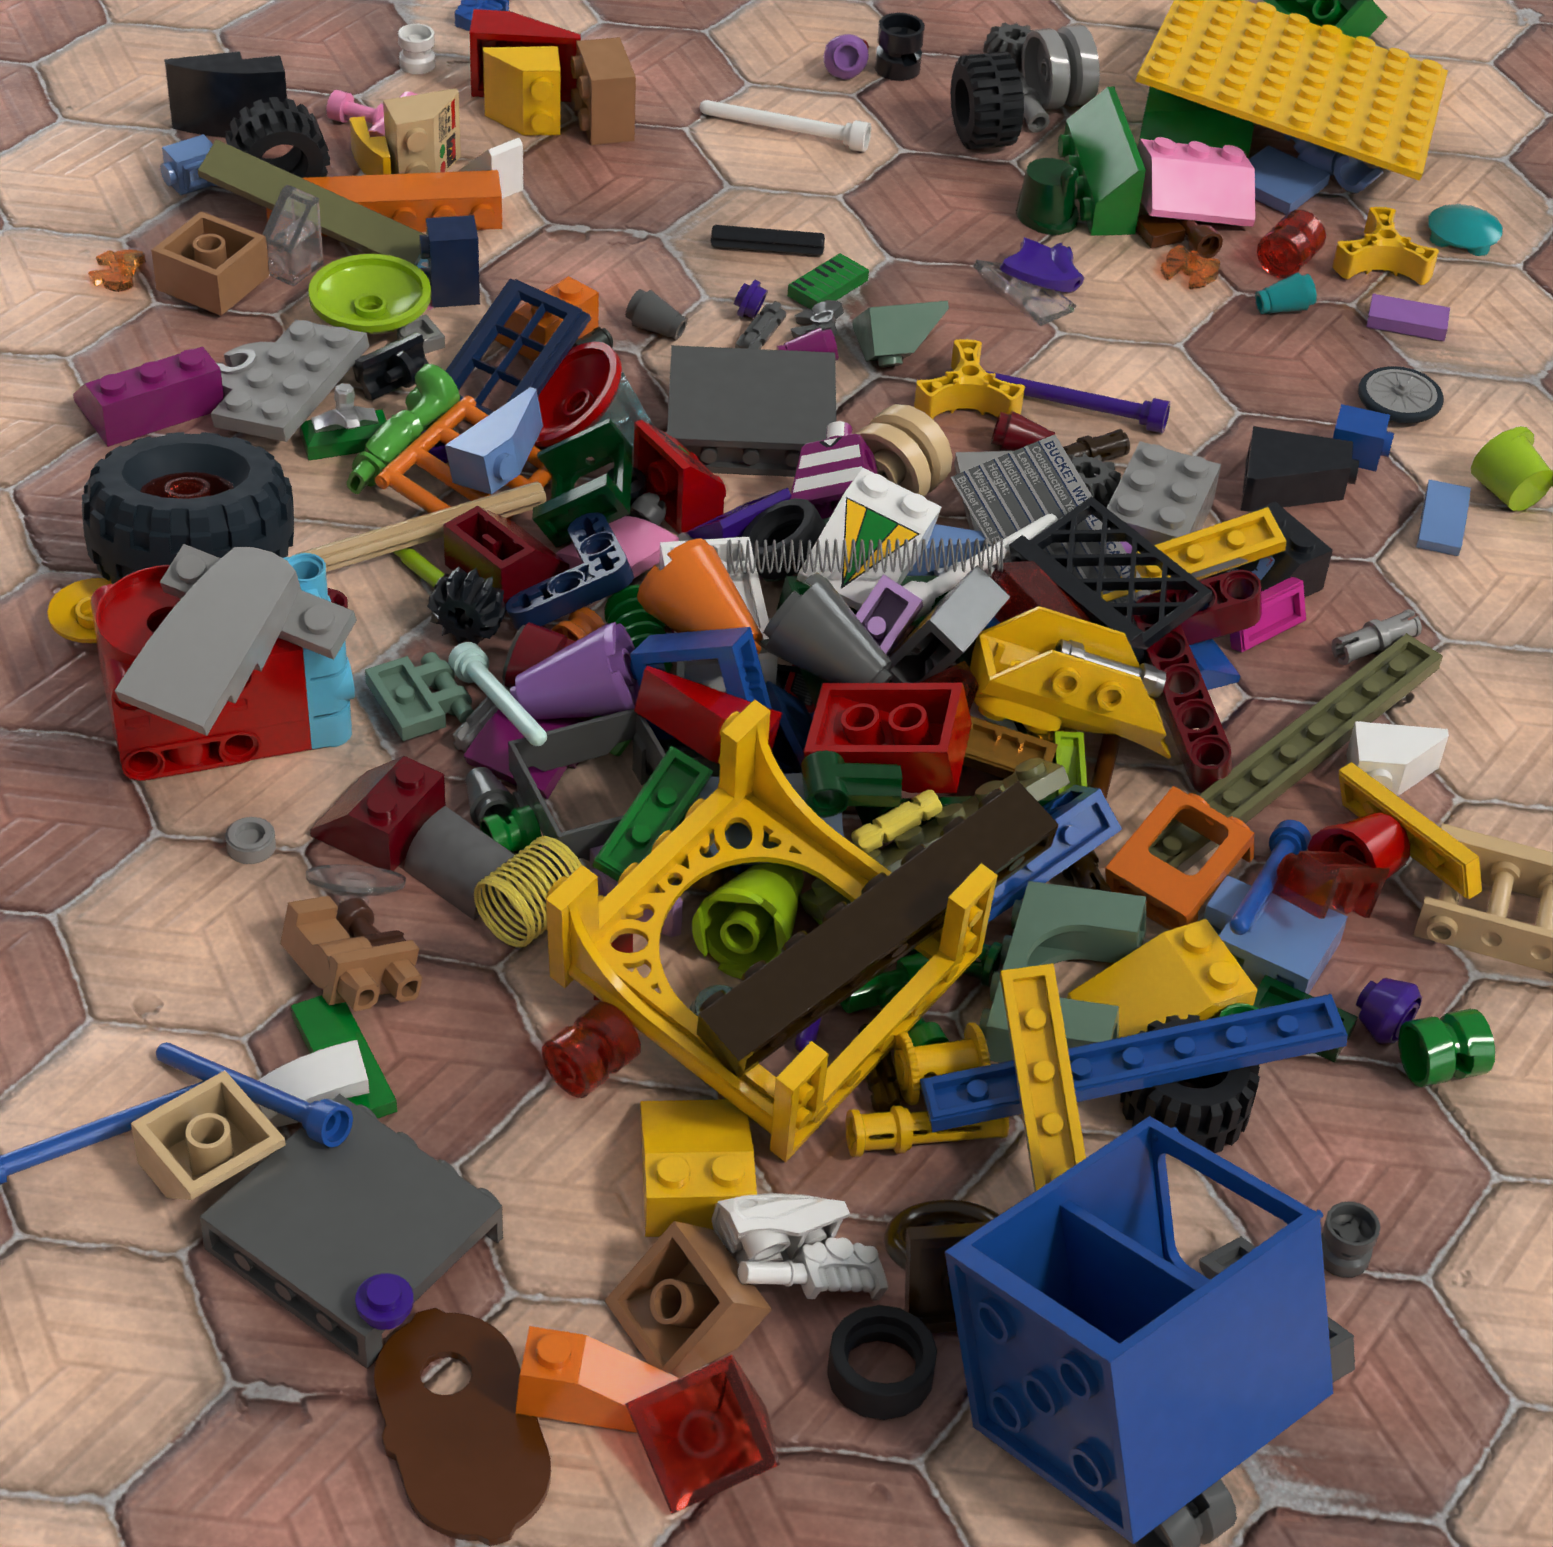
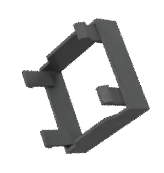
M635 708L547 731V740L541 746H533L525 737L508 742L509 770L517 784V791L513 792V796L517 801L518 807L529 805L536 815L543 836L558 839L568 846L578 859L583 858L590 861V849L604 845L624 815L561 832L528 767L534 766L545 772L607 755L618 743L633 739L632 770L640 784H646L650 777V772L646 766V758L653 770H655L666 753L647 720L634 711ZM551 850V853L564 865L565 862L560 856ZM547 857V859L550 860L552 864L558 869L560 874L564 876V873L562 872L560 867L554 862V860L550 857ZM551 869L554 877L556 878V880H558L557 875Z

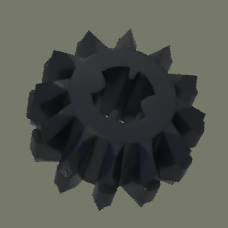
M458 566L450 574L445 573L436 582L427 605L432 611L430 622L443 626L442 636L449 633L455 635L458 644L466 640V638L475 644H478L484 638L490 639L492 635L496 634L506 615V604L503 602L505 590L492 587L493 576L484 579L479 576L477 568L467 574Z

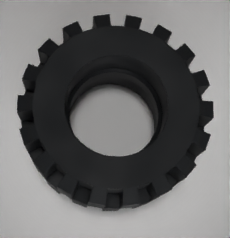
M1008 52L960 56L958 61H956L952 74L950 97L954 126L963 146L968 150L1015 144L1018 141L1023 125L1024 94L1021 77L1014 59Z
M270 97L268 103H262L260 99L253 102L255 107L250 110L247 107L240 110V119H232L230 123L232 131H227L225 137L228 145L300 178L327 176L328 170L326 166L330 165L329 150L317 119L313 113L309 114L308 108L303 104L296 106L294 100L288 98L284 102H279L278 97ZM275 146H293L288 153L281 157L273 159L262 158L266 151Z
M1188 1014L1187 1019H1180L1178 1015L1167 1016L1164 1024L1158 1020L1148 1024L1147 1032L1201 1021L1200 1016ZM1254 1065L1182 1080L1196 1084L1204 1089L1190 1088L1177 1082L1120 1093V1102L1124 1103L1122 1112L1126 1120H1133L1132 1127L1151 1116L1170 1128L1176 1127L1180 1134L1213 1153L1223 1151L1225 1143L1232 1146L1239 1140L1240 1132H1244L1248 1125L1259 1085L1260 1076H1258L1260 1066Z

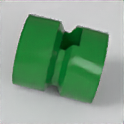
M1470 1008L1445 1013L1440 1019L1430 1016L1406 1021L1401 1025L1398 1037L1400 1059L1407 1076L1416 1086L1425 1087L1448 1082L1453 1076L1463 1079L1487 1074L1493 1068L1495 1062L1494 1038L1487 1020L1477 1009Z

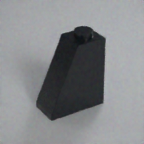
M1253 426L1246 457L1240 510L1250 512L1272 502H1277L1281 507H1291L1343 500L1347 484L1355 485L1358 473L1359 460L1352 459L1353 442Z

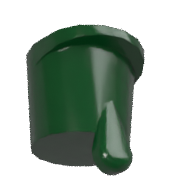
M1040 158L1029 163L1026 168L1016 209L1017 218L1025 226L1048 235H1061L1075 229L1079 222V212L1075 205V181L1079 175L1078 170L1074 166L1054 158Z

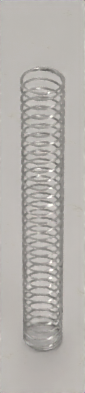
M897 538L895 543L894 564L892 563L890 539L887 540L885 566L883 562L882 542L881 539H879L877 547L876 568L874 561L872 539L869 540L867 568L863 539H861L858 567L855 540L853 539L851 544L850 566L848 565L846 540H843L841 568L839 564L837 540L835 539L832 569L830 563L828 539H826L825 541L823 569L819 539L817 540L816 544V557L814 568L812 560L811 540H808L806 568L804 567L802 540H799L797 569L795 565L793 540L791 539L788 570L786 564L784 540H782L781 543V558L779 569L777 563L776 541L773 540L771 568H769L767 540H764L762 570L760 567L758 540H756L753 571L751 566L749 540H747L746 544V559L744 570L742 565L740 540H738L736 569H734L732 541L728 540L727 572L730 574L732 565V570L736 574L740 559V567L742 573L744 574L746 572L747 562L749 561L750 572L753 574L756 568L757 559L759 572L762 574L764 571L766 556L767 570L769 573H771L773 570V563L775 557V565L778 573L781 572L783 558L785 571L789 573L792 558L794 572L797 574L799 571L801 554L803 572L806 573L808 569L810 553V563L813 573L816 572L818 555L821 572L824 573L825 571L826 557L828 556L829 570L832 573L834 571L836 553L838 571L841 573L843 569L845 550L846 568L847 571L850 573L852 568L854 550L856 572L859 573L860 571L861 556L863 552L865 572L867 573L869 571L870 553H872L873 570L876 573L878 570L880 550L882 571L885 573L887 568L889 548L891 571L894 573L896 567L898 547L899 567L901 572L904 571L906 549L909 571L912 572L913 570L914 551L916 550L917 569L919 573L921 572L924 548L926 570L929 573L931 567L932 546L934 553L935 570L936 572H938L940 566L941 544L945 572L948 571L950 545L954 572H956L957 570L959 546L962 571L965 572L968 547L970 568L972 570L975 567L976 546L978 548L979 567L983 570L985 544L987 549L988 569L989 572H991L993 563L994 543L996 550L997 570L998 572H1000V570L1002 572L1003 538H1001L1000 541V557H998L997 540L995 538L993 539L991 548V559L989 556L988 540L987 538L984 539L982 550V562L980 555L979 540L978 538H976L974 543L973 564L971 544L969 538H967L965 545L964 564L962 544L960 538L957 540L955 562L952 539L950 538L948 541L946 561L944 542L942 538L940 539L938 563L936 560L935 541L932 538L930 544L929 565L927 559L926 541L925 539H923L921 546L920 567L916 539L913 540L911 566L907 539H905L904 541L902 565L899 539Z

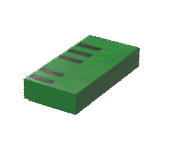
M839 253L788 284L787 296L812 310L814 305L826 300L837 301L867 282L869 269Z

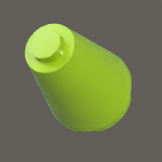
M778 863L754 864L709 894L699 905L692 920L693 938L703 956L706 957L709 953L720 963L717 969L729 976L741 979L742 975L758 961L765 960L766 963H769L780 955L783 945L793 934L800 901L799 896L801 895L804 883L802 870Z

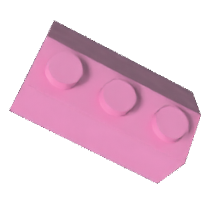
M1157 137L1155 140L1140 139L1137 148L1146 169L1141 202L1150 216L1253 227L1255 222V168L1242 149L1231 145H1225L1223 148L1209 147L1197 141H1191L1189 144L1175 143L1163 137Z

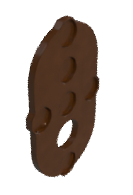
M437 1308L416 1313L410 1323L400 1328L388 1339L379 1353L374 1370V1385L385 1424V1429L382 1433V1443L386 1456L392 1458L397 1463L409 1504L426 1525L451 1538L480 1541L488 1546L498 1545L510 1541L514 1532L528 1522L542 1506L551 1481L549 1451L538 1422V1417L515 1414L521 1370L514 1350L506 1337L497 1328L482 1319L460 1313H445ZM450 1357L458 1359L468 1366L472 1374L470 1381L461 1391L454 1394L440 1395L433 1393L421 1381L424 1369L431 1362L440 1358Z

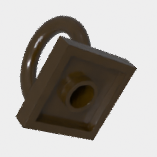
M961 1200L922 1202L899 1212L886 1227L884 1234L886 1251L891 1259L906 1271L905 1311L918 1317L932 1333L958 1331L945 1251L999 1216L997 1212L985 1206ZM938 1221L963 1222V1224L921 1226Z

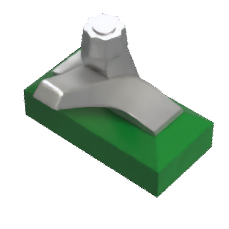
M343 383L336 386L334 395L336 409L312 417L311 420L304 421L300 426V435L308 460L363 452L367 441L386 422L383 409L375 410L374 408L354 406V388L350 384Z

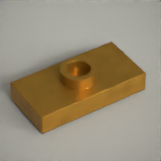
M970 716L972 725L963 765L1005 779L1016 773V766L1026 760L1041 758L1053 762L1058 744Z

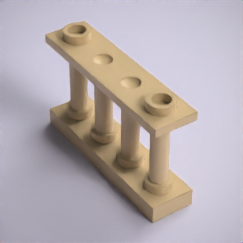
M1442 823L1441 829L1479 856L1481 883L1492 886L1487 913L1458 905L1460 894L1443 881L1439 899L1425 896L1413 936L1553 974V852ZM1512 891L1541 899L1536 926L1506 918Z

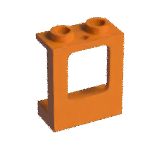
M1172 786L1105 867L1106 883L1109 885L1111 892L1146 896V917L1168 930L1197 922L1200 908L1241 858L1249 863L1253 860L1255 833L1242 820L1233 816L1226 817L1211 808L1201 796L1195 793L1187 794L1179 788ZM1173 818L1220 845L1195 875L1184 874L1152 855L1148 850Z

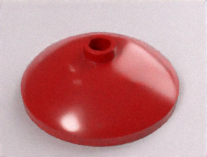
M587 342L570 349L538 396L543 428L534 446H552L594 426L604 416L617 394L622 372L620 357L608 344L603 342Z

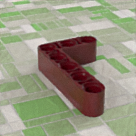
M1235 570L1199 580L1212 591L1213 600L1144 651L1146 660L1144 663L1166 672L1165 686L1157 699L1190 782L1199 793L1204 792L1216 781L1230 774L1232 770V752L1189 645L1245 630L1258 623L1262 615L1261 583L1257 575L1246 570ZM1167 590V602H1185L1193 596L1188 590ZM1161 591L1146 595L1136 603H1160ZM1133 615L1134 625L1145 632L1159 622V615Z

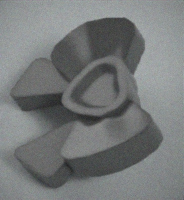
M826 300L814 305L812 310L806 309L796 314L797 324L812 323V325L791 328L792 336L797 338L818 327L822 331L831 329L834 336L837 335L835 323L836 319L844 313L842 303L835 300Z

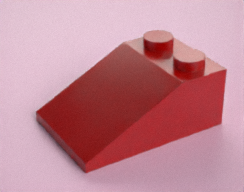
M473 9L469 32L471 97H484L483 47L558 46L560 102H571V89L576 88V79H573L571 72V56H576V41H581V34L511 11Z
M822 683L804 749L805 757L817 751L827 750L840 754L845 763L897 764L901 766L902 791L922 793L926 790H933L935 793H957L972 725L963 683Z

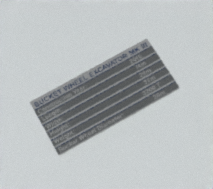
M1056 435L951 477L990 546H992L994 538L999 542L1001 538L1004 539L1047 514H1053L1059 520L1092 496ZM1091 514L1078 524L1077 530H1102V522ZM1076 542L1075 554H1100L1101 542ZM1107 542L1106 554L1126 553L1120 542ZM1051 543L1043 550L1049 555L1068 554L1069 543ZM1011 555L1003 559V569L1027 611L1041 606L1060 612L1014 574ZM1099 566L1074 567L1073 575L1078 579L1098 578ZM1105 566L1104 578H1120L1121 576L1122 578H1130V566ZM1137 571L1136 578H1142ZM1149 590L1135 592L1134 603L1140 598L1150 595L1151 592ZM1103 591V595L1113 591ZM1128 595L1108 601V603H1128Z

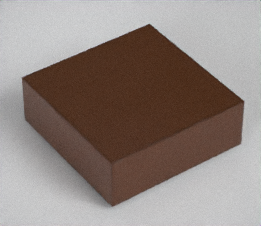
M1144 214L1138 216L1136 232L1151 249L1179 243L1185 239L1186 229L1175 218Z

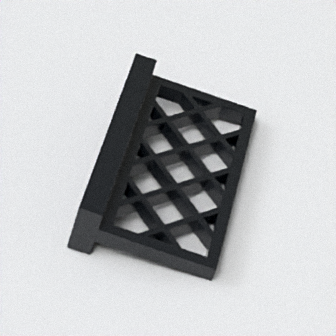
M1092 496L1033 539L1028 540L1024 535H1021L1009 544L1014 574L1061 613L1125 633L1139 665L1146 661L1145 650L1213 600L1210 589ZM1091 514L1102 522V530H1077L1078 524ZM1076 542H1101L1100 554H1075ZM1107 542H1127L1132 546V553L1106 554ZM1051 543H1069L1068 554L1049 555L1043 549ZM1156 565L1162 570V578H1136L1137 566ZM1099 566L1098 578L1078 579L1073 575L1074 567ZM1105 566H1130V578H1104ZM1129 590L1128 603H1108L1103 599V591ZM1135 590H1161L1160 603H1134ZM1167 590H1188L1193 594L1185 602H1167ZM1133 615H1159V622L1143 632L1133 624Z

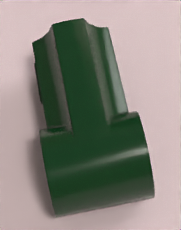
M827 750L809 754L801 763L805 803L818 816H834L842 813L848 806L899 807L902 797L901 766L897 764L845 763L840 754Z

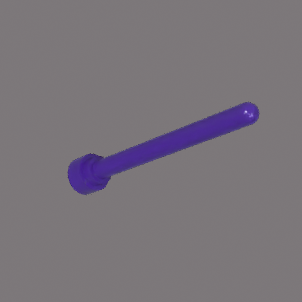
M995 373V378L1024 385V396L1139 420L1140 425L1146 426V430L1162 434L1167 425L1171 402L1167 400L1153 398L1152 402L1145 400L1141 404Z

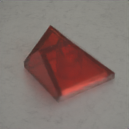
M729 1355L625 1403L671 1514L780 1465L767 1407L733 1355Z

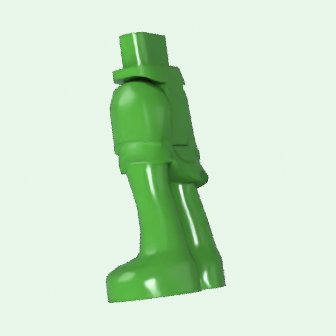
M425 364L416 373L415 383L417 386L406 396L405 404L408 410H402L395 415L393 414L367 441L365 450L359 453L353 460V471L350 473L346 483L350 491L359 494L366 486L372 487L376 485L374 479L382 469L415 441L423 431L427 430L444 413L460 401L458 388L452 377L445 370L433 364Z

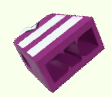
M842 421L832 422L827 426L825 440L806 443L801 448L790 499L808 500L815 506L822 519L829 518L833 514L843 494L862 467L878 474L872 451L861 435L852 434V426Z

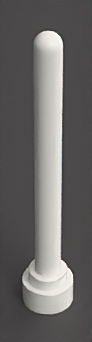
M705 100L700 104V111L704 115L842 140L844 145H849L850 150L866 152L870 142L871 123L855 120L853 123H847L844 126Z
M1047 514L1004 538L1003 559L1011 555L1009 544L1021 535L1031 540L1058 521V518L1053 514ZM999 541V542H997L998 557H1000V541ZM995 544L993 551L992 566L997 564ZM992 546L989 547V556H990V559H991V548H992ZM985 549L983 571L988 569L987 549ZM978 554L975 556V566H979ZM970 558L966 560L965 572L962 571V566L959 564L957 565L956 572L952 568L927 583L911 581L902 586L922 599L923 608L914 621L928 614L935 603V599L950 591L971 571Z

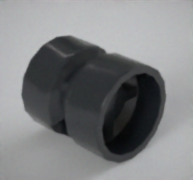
M898 12L887 14L879 20L877 40L879 45L877 46L875 70L879 75L895 81L911 80L919 75L925 27L924 22L920 18L912 14Z

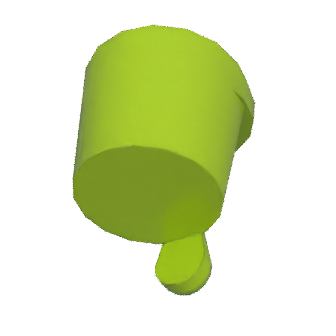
M1521 426L1502 432L1492 438L1480 449L1471 465V474L1513 511L1528 509L1542 499L1551 486L1553 488V470L1549 468L1533 447L1534 434L1527 427Z

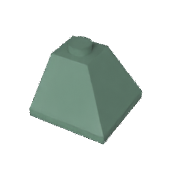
M948 301L869 307L852 320L853 329L865 361H878L879 367L902 365V359L917 350L949 309Z

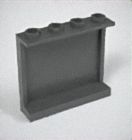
M671 345L667 434L677 439L689 452H693L699 461L712 473L795 477L801 448L806 443L825 440L827 426L832 422H836L835 353Z
M338 1094L333 1101L349 1107L353 1115L351 1131L343 1143L336 1147L325 1146L310 1139L302 1126L285 1141V1146L271 1153L201 1214L200 1223L204 1249L368 1369L377 1360L383 1348L382 1333L385 1330L371 1327L359 1316L355 1303V1296L359 1286L366 1279L374 1275L383 1273L395 1274L404 1278L410 1284L415 1302L484 1235L497 1243L503 1239L502 1205L490 1191L485 1188H476L460 1177L448 1162L435 1160L419 1149L414 1140L403 1132L396 1133L381 1123L369 1108L364 1105H355L341 1094Z

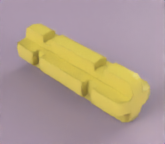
M933 790L923 791L911 798V802H904L899 807H895L872 820V824H865L853 831L851 834L853 844L866 854L882 847V842H890L920 825L921 820L926 821L939 814L943 810L942 804Z

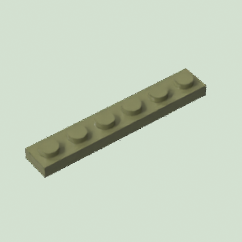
M1041 758L1026 760L1016 766V773L1001 781L996 780L981 785L976 789V795L961 804L954 803L943 807V810L935 815V819L921 827L916 826L896 837L895 841L880 850L875 849L867 854L889 871L894 872L901 866L900 863L908 852L920 844L928 847L938 840L940 832L950 821L958 816H963L966 819L978 810L979 803L993 790L1001 788L1002 791H1005L1019 781L1037 801H1040L1070 783L1063 765ZM819 878L812 883L810 890L799 896L805 913L820 921L836 904L845 901L847 904L851 903L850 900Z

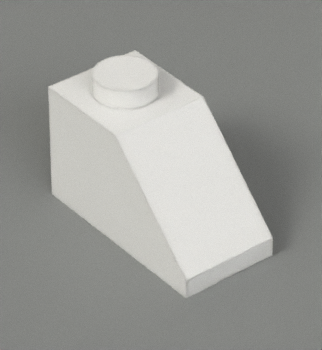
M1355 721L1346 753L1347 764L1354 763L1395 795L1399 796L1439 768L1449 736L1448 729Z

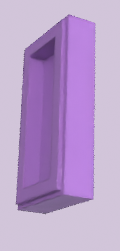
M1372 294L1366 327L1445 341L1450 308Z

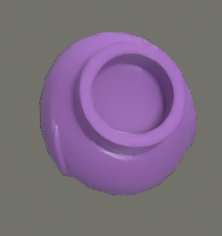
M843 34L830 40L824 52V64L828 72L843 80L852 79L860 74L868 62L869 45L867 41L851 34Z

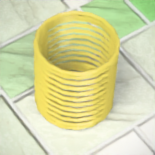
M548 836L537 837L530 845L525 846L524 850H520L513 858L508 859L507 863H503L501 867L496 868L489 876L481 879L474 888V902L480 917L491 932L508 945L517 948L526 947L533 939H537L540 934L547 930L546 902L541 899L539 893L546 900L547 893L545 889L548 892L556 879L545 865L538 860V857L547 863L558 879L562 875L552 862L541 853L536 852V849L552 858L565 876H570L564 865L555 855L538 845L547 846L557 853L566 863L571 873L582 865L571 849L558 839ZM512 882L515 883L518 890L512 885ZM488 884V892H489V895H490V897H491V900H492L494 906L496 907V909H497L498 912L500 913V915H501L511 926H513L514 928H516L517 930H519V931L522 932V933H526L527 936L518 934L517 932H515L514 930H512L511 928H509V927L498 917V915L496 914V912L494 911V909H493L492 906L490 905V902H489L488 897H487V895H486L485 885ZM491 886H494L498 899L500 900L506 911L516 921L524 925L527 928V930L523 929L522 927L514 923L505 914V912L502 910V908L496 901ZM501 892L504 893L510 904L523 917V920L519 918L515 914V912L508 906V904L502 897ZM533 897L538 901L540 907L535 903ZM483 899H484V901H485V904H486L488 910L490 911V913H491L492 916L494 917V919H495L506 931H508L509 933H511V934L514 935L515 937L522 938V939H525V940H521V941H520V940L514 939V938H512L511 936H509L508 934H506V933L493 921V919L491 918L490 914L488 913L487 909L485 908ZM526 900H527V901L531 904V906L534 908V911L529 907V905H528V903L526 902Z

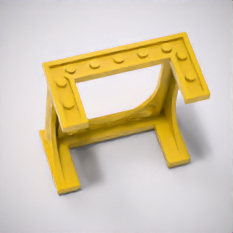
M754 700L741 713L739 711L733 712L720 729L721 750L718 760L720 772L717 789L706 800L700 798L694 802L687 811L685 820L673 832L667 830L662 833L654 843L651 853L639 864L637 862L630 864L621 874L618 884L605 897L603 895L598 896V876L583 865L578 867L569 877H560L550 887L546 895L550 977L564 988L573 980L577 981L771 1134L770 1151L784 1162H787L895 1046L897 1035L901 1032L907 1033L982 953L998 875L981 863L948 897L943 927L914 948L928 958L929 961L828 1067L829 1054L811 1041L777 1077L758 1064L738 1078L724 1067L697 1035L698 1016L676 996L664 974L659 952L660 936L664 921L676 900L692 884L704 876L719 869L742 863L769 862L798 868L818 877L851 902L862 895L863 887L873 877L882 872L887 876L892 873L823 821L791 786L778 766L768 744L770 710L757 700ZM734 823L744 824L751 832L752 840L746 848L735 849L726 840L725 832ZM764 831L769 834V842L779 844L777 847L769 849L763 846ZM715 842L719 852L710 858L702 856L703 853L706 854L710 846ZM677 878L682 881L679 885H671ZM646 909L654 913L647 922L636 920L643 916V912ZM626 933L643 936L648 942L644 949L633 953H623L611 946V943L619 935ZM646 964L650 967L651 971L646 978H643L639 974L637 967ZM627 968H634V970L631 972Z

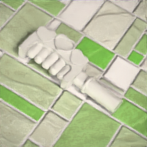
M830 1237L824 1244L821 1242H815L813 1245L805 1244L793 1261H742L738 1267V1279L741 1284H776L787 1287L793 1284H801L807 1299H815L823 1291L835 1292L840 1289L842 1292L850 1290L852 1292H859L863 1290L870 1293L872 1300H880L888 1289L886 1276L878 1257L877 1249L873 1246H864L861 1243L853 1245L850 1240L843 1237L838 1239Z

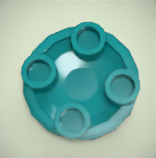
M1444 205L1434 209L1428 217V227L1431 230L1430 241L1434 245L1440 247L1452 245L1457 248L1467 249L1470 254L1475 256L1487 255L1490 247L1496 244L1503 235L1502 225L1496 217L1483 209L1470 205Z

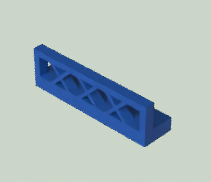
M1073 785L1043 806L1059 824L1052 846L995 888L988 923L1012 907L1015 900H1022L1024 898L1028 881L1048 882L1122 830L1100 788Z

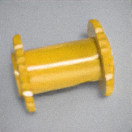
M974 1022L968 1023L965 1026L963 1040L913 1047V1042L908 1033L901 1032L896 1037L894 1068L902 1097L909 1105H916L919 1102L920 1079L991 1065L984 1034L979 1025Z

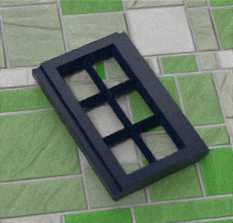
M510 278L450 363L446 372L452 377L458 391L475 367L491 374L492 376L475 399L476 407L490 415L494 411L482 406V404L500 379L517 387L506 403L529 387L537 389V395L539 396L591 320V316L579 307L517 279L513 280ZM525 301L538 307V310L522 333L519 334L504 327V325L520 302ZM549 312L562 318L563 321L548 343L543 345L530 339L529 336L545 313ZM502 334L514 340L515 343L496 368L481 361V358L497 335ZM525 345L540 352V354L523 379H519L505 371L522 346Z

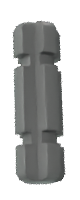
M774 301L773 304H766L760 314L756 316L736 341L735 348L761 349L786 318V311L781 308V303Z

